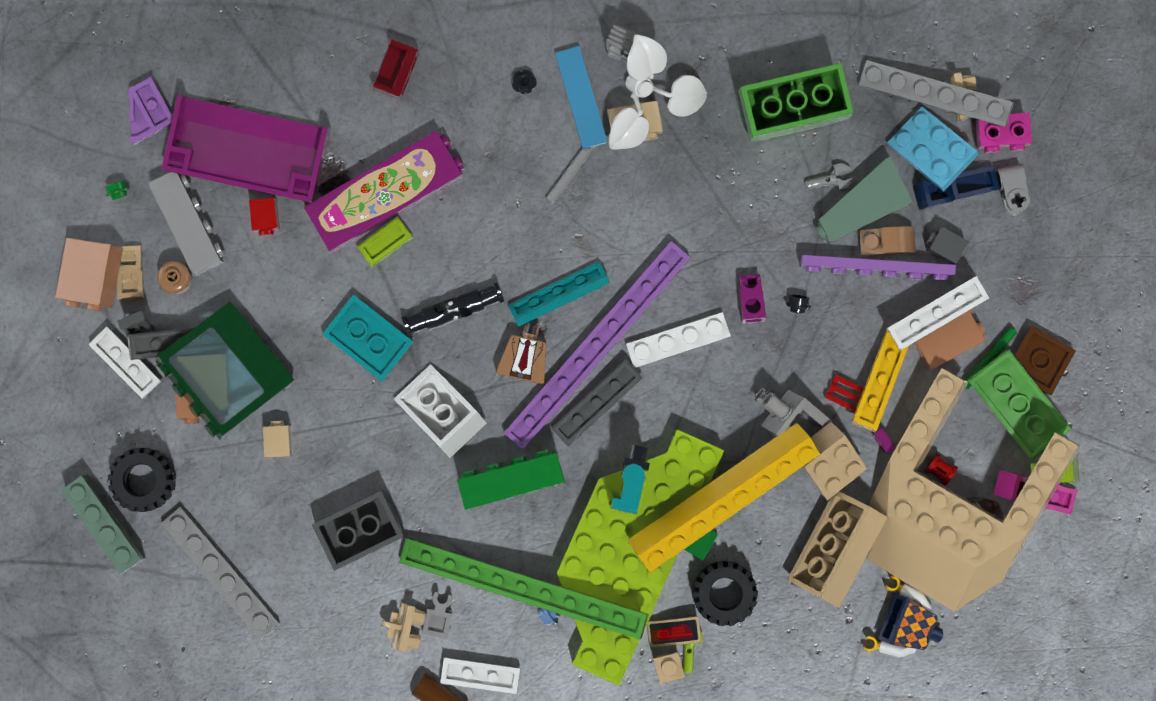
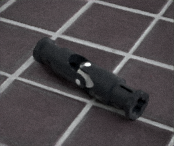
M495 282L491 287L480 291L477 289L455 298L423 308L420 313L409 317L402 316L401 318L407 335L410 338L414 333L425 329L430 331L463 317L484 311L485 307L505 302L499 285ZM445 310H448V313H449V314H442V313H443Z

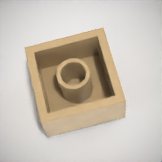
M832 422L811 437L820 455L801 468L813 487L827 501L867 470V467L845 434Z

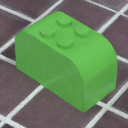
M842 63L742 86L739 89V96L751 142L768 140L831 125L849 119L854 113Z

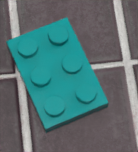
M354 294L322 333L324 337L381 382L385 380L414 343Z

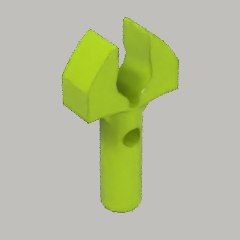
M700 630V635H701V642H700V643H703V634H702V632H701V630ZM698 643L683 644L684 673L689 674L693 672L694 647Z

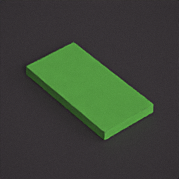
M1009 348L968 378L969 383L1030 460L1046 449L1054 433L1064 436L1072 430Z

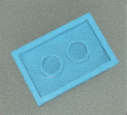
M921 107L887 142L892 150L943 192L979 155L977 150L924 107Z

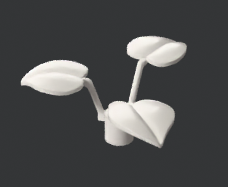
M635 34L631 50L628 54L626 66L629 76L626 79V87L633 92L631 98L634 99L637 112L631 107H626L615 117L609 134V148L612 150L634 148L640 145L647 137L649 123L646 118L641 116L643 110L638 99L639 97H647L652 91L669 97L668 110L680 117L689 116L698 111L707 98V92L702 82L692 75H682L677 78L672 84L671 93L652 84L650 79H653V74L662 72L666 67L667 54L658 42L647 36Z

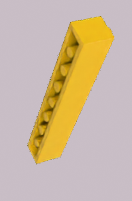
M796 423L627 541L640 561L651 573L815 459L820 453L810 436Z

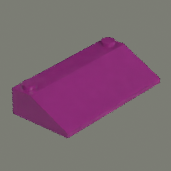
M177 94L161 170L312 203L331 129L191 99Z

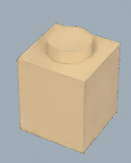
M269 421V426L263 427L264 458L292 456L291 426H285L284 421Z
M677 650L653 656L660 684L685 677Z

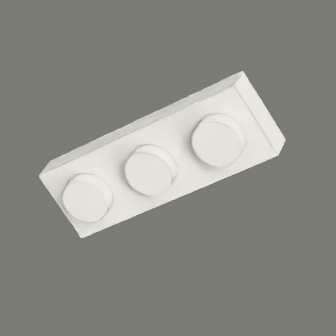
M106 327L88 344L142 399L161 382L159 377L141 359L130 360L129 347L109 327Z
M444 657L440 683L517 694L520 668Z

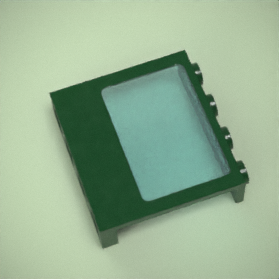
M230 301L159 354L155 361L158 372L164 378L168 376L172 381V388L180 398L183 396L190 403L188 407L193 415L197 418L200 416L206 423L204 427L213 438L217 436L220 441L229 431L282 390L288 389L295 381Z

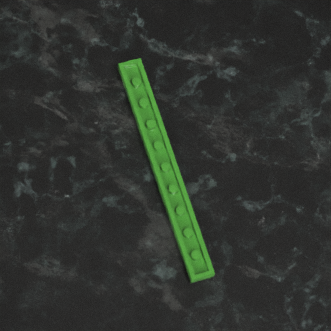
M406 538L399 563L639 640L642 639L649 615L633 608L412 538Z

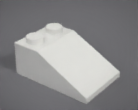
M431 364L394 398L400 407L449 458L487 424L481 415Z

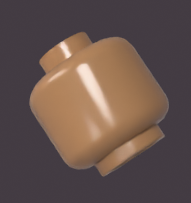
M169 261L159 269L157 281L165 292L180 295L190 288L192 273L185 264L178 261Z

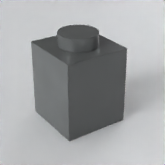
M941 227L938 231L933 230L926 242L929 244L927 251L951 265H955L969 241Z

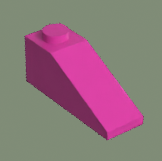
M999 470L993 494L1016 501L1029 477ZM1059 485L1046 509L1071 515L1078 490Z

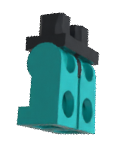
M632 445L629 458H623L622 466L626 468L621 474L623 487L620 499L612 498L610 509L637 514L645 472L649 470L650 463L645 462L648 448Z

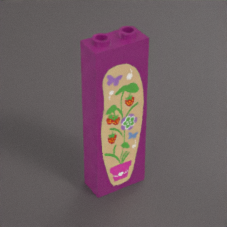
M434 131L304 207L329 252H335L463 177L460 171L464 167L457 156L452 158L448 149L451 145L445 134L439 136L438 132Z

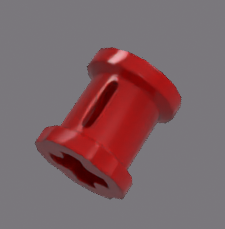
M936 453L927 464L924 472L927 474L932 473L942 480V484L946 486L955 475L958 467L956 465L951 466L940 458V454Z

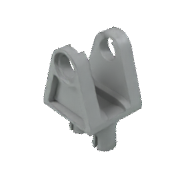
M765 388L760 389L754 397L755 402L770 412L761 426L775 437L790 428V423L797 414L801 413L805 414L822 428L830 422L835 424L807 399L789 389L781 399L775 396L774 393H769Z

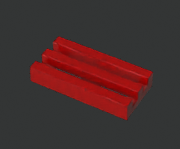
M835 375L824 398L855 412L857 407L832 396V393L835 391L859 403L860 397L836 385L839 382L860 393L863 392L864 388Z

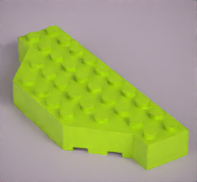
M677 429L666 453L645 461L650 463L649 470L645 472L637 514L610 509L612 498L620 499L623 487L621 474L624 469L599 478L558 568L557 575L561 585L648 613L647 625L677 555L649 573L627 540L708 485L724 450ZM574 619L582 642L572 665L620 686L640 640Z

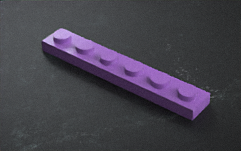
M802 255L800 257V267H806V272L820 273L821 268L831 269L833 274H846L847 270H856L857 275L872 276V272H882V277L897 278L898 273L908 274L907 278L923 279V275H932L933 280L948 281V277L955 276L956 265L812 255Z

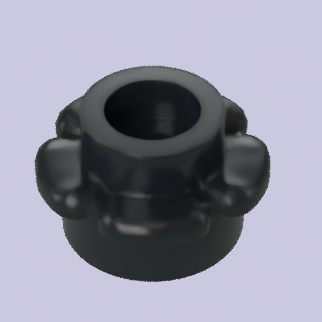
M529 70L517 71L512 77L513 89L523 95L531 93L532 89L536 87L537 80Z
M789 295V301L786 302V305L790 307V311L794 313H805L806 309L811 308V305H809L810 298L804 295Z

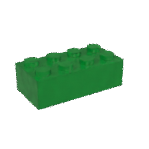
M551 449L537 452V458L528 461L527 457L523 456L512 459V465L503 467L502 463L486 466L487 472L478 474L477 469L461 473L462 479H458L457 483L464 509L467 510L565 483L558 454H552Z

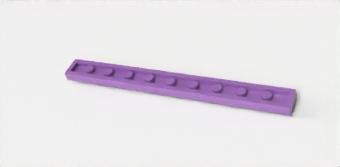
M671 241L507 428L504 434L523 450L691 257Z

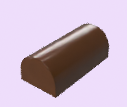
M425 673L411 694L420 701H467L427 673Z

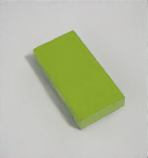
M397 216L356 247L370 266L373 267L413 237Z

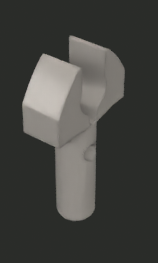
M842 163L833 165L831 174L808 179L805 181V186L810 190L834 184L838 186L839 190L846 189L853 182L854 178L841 180L836 177L840 172L850 171L852 168Z

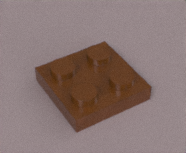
M1030 326L1014 356L1040 389L1046 394L1052 395L1076 350Z

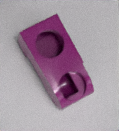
M760 274L739 275L742 324L765 322L766 311Z

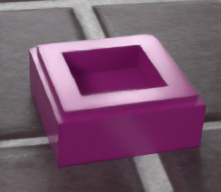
M878 428L876 432H872V436L885 454H890L896 449L883 428Z

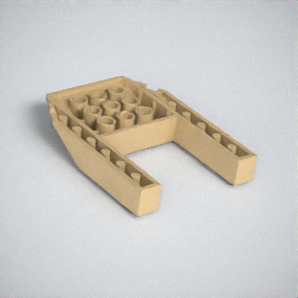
M941 368L893 452L871 498L870 507L888 518L866 559L956 612L1004 581L1081 446L1059 433H1054L1005 520L999 519L918 471L968 384V381Z

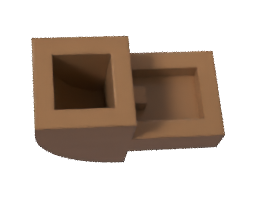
M900 226L860 230L861 256L916 253L914 227Z

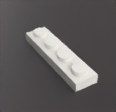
M977 276L888 327L887 330L898 349L902 350L989 299V296Z
M722 312L627 343L626 347L632 365L636 368L731 336Z

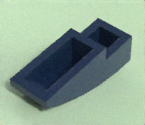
M993 165L962 172L944 192L931 181L914 185L920 210L1000 190Z

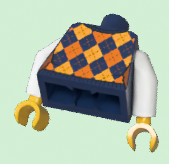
M890 576L889 578L897 582V587L890 588L885 585V588L889 592L898 591L900 595L896 593L894 595L878 638L882 642H878L875 636L868 635L865 638L872 639L875 646L872 648L863 646V648L868 652L878 649L883 654L903 657L914 654L917 649L925 650L928 647L929 641L939 643L943 637V629L935 626L938 616L932 613V606L925 595L907 584L903 586L897 577Z

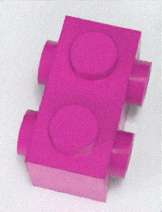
M1030 112L1010 114L1006 128L975 119L977 149H984V153L1000 152V148L1010 147V151H1023L1025 146L1032 143ZM988 132H991L993 137H990Z

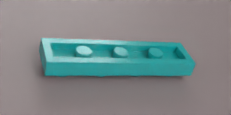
M600 261L508 304V307L519 327L609 284L610 281Z

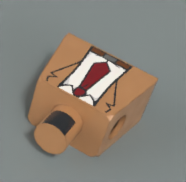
M525 323L522 337L511 335L496 374L544 385L547 343L537 341L539 325Z

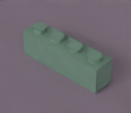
M87 475L80 476L61 490L119 574L126 573L145 559L143 553Z

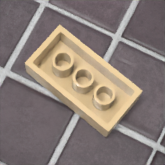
M839 491L830 498L787 580L840 608L888 517Z

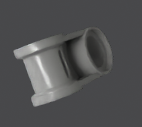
M1022 164L997 168L996 177L1004 209L1009 214L1018 215L1030 203L1025 169ZM1015 196L1017 200L1022 201L1018 207L1017 204L1011 203Z

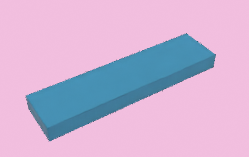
M580 46L556 52L555 56L583 150L607 144L608 141Z

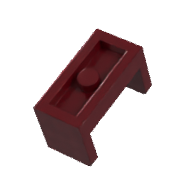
M389 39V48L377 79L372 83L371 87L373 90L402 100L418 59L419 50Z

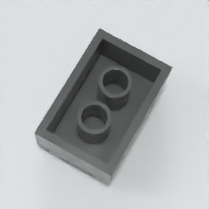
M384 490L312 524L334 571L405 537Z

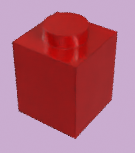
M277 199L249 200L253 232H258L259 236L274 235V231L280 230Z

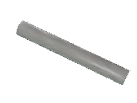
M595 147L586 150L581 149L546 197L549 202L554 204Z

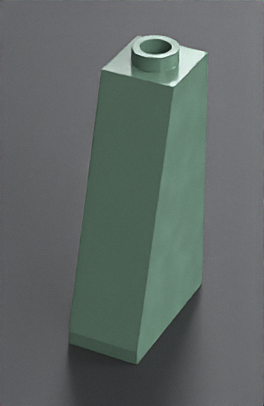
M891 157L886 158L817 221L819 226L815 228L822 241L826 239L827 243L830 244L913 203Z

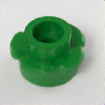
M125 180L105 186L107 191L105 196H111L112 200L127 196L126 191L130 188L126 186Z

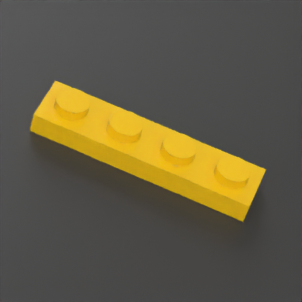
M888 330L885 332L851 423L876 432L909 347L907 346L899 350Z

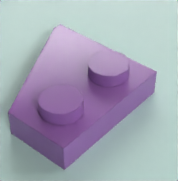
M152 77L129 88L130 142L134 146L171 126L173 115Z

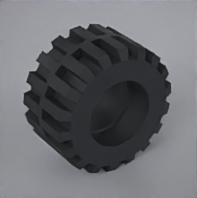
M150 448L127 450L123 455H119L115 459L116 462L111 465V474L108 475L107 479L110 480L109 491H112L113 499L118 501L121 507L128 508L129 511L147 512L163 506L171 498V492L175 490L174 480L176 479V474L173 473V464H170L168 458L157 450ZM137 465H147L155 473L156 484L149 494L138 495L129 486V474Z
M729 561L714 562L708 567L703 568L702 572L697 575L693 585V601L699 613L709 622L718 626H734L736 623L745 621V618L752 614V610L757 604V584L751 573L743 566ZM722 578L734 580L740 588L738 602L733 607L727 609L717 607L710 598L712 585Z

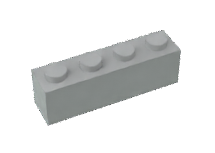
M169 172L149 182L148 184L192 274L198 276L224 263L221 257L225 254L219 242L214 243L210 236L213 233V229L207 219H202L199 213L202 207L197 197H191L188 191L191 185L186 175Z

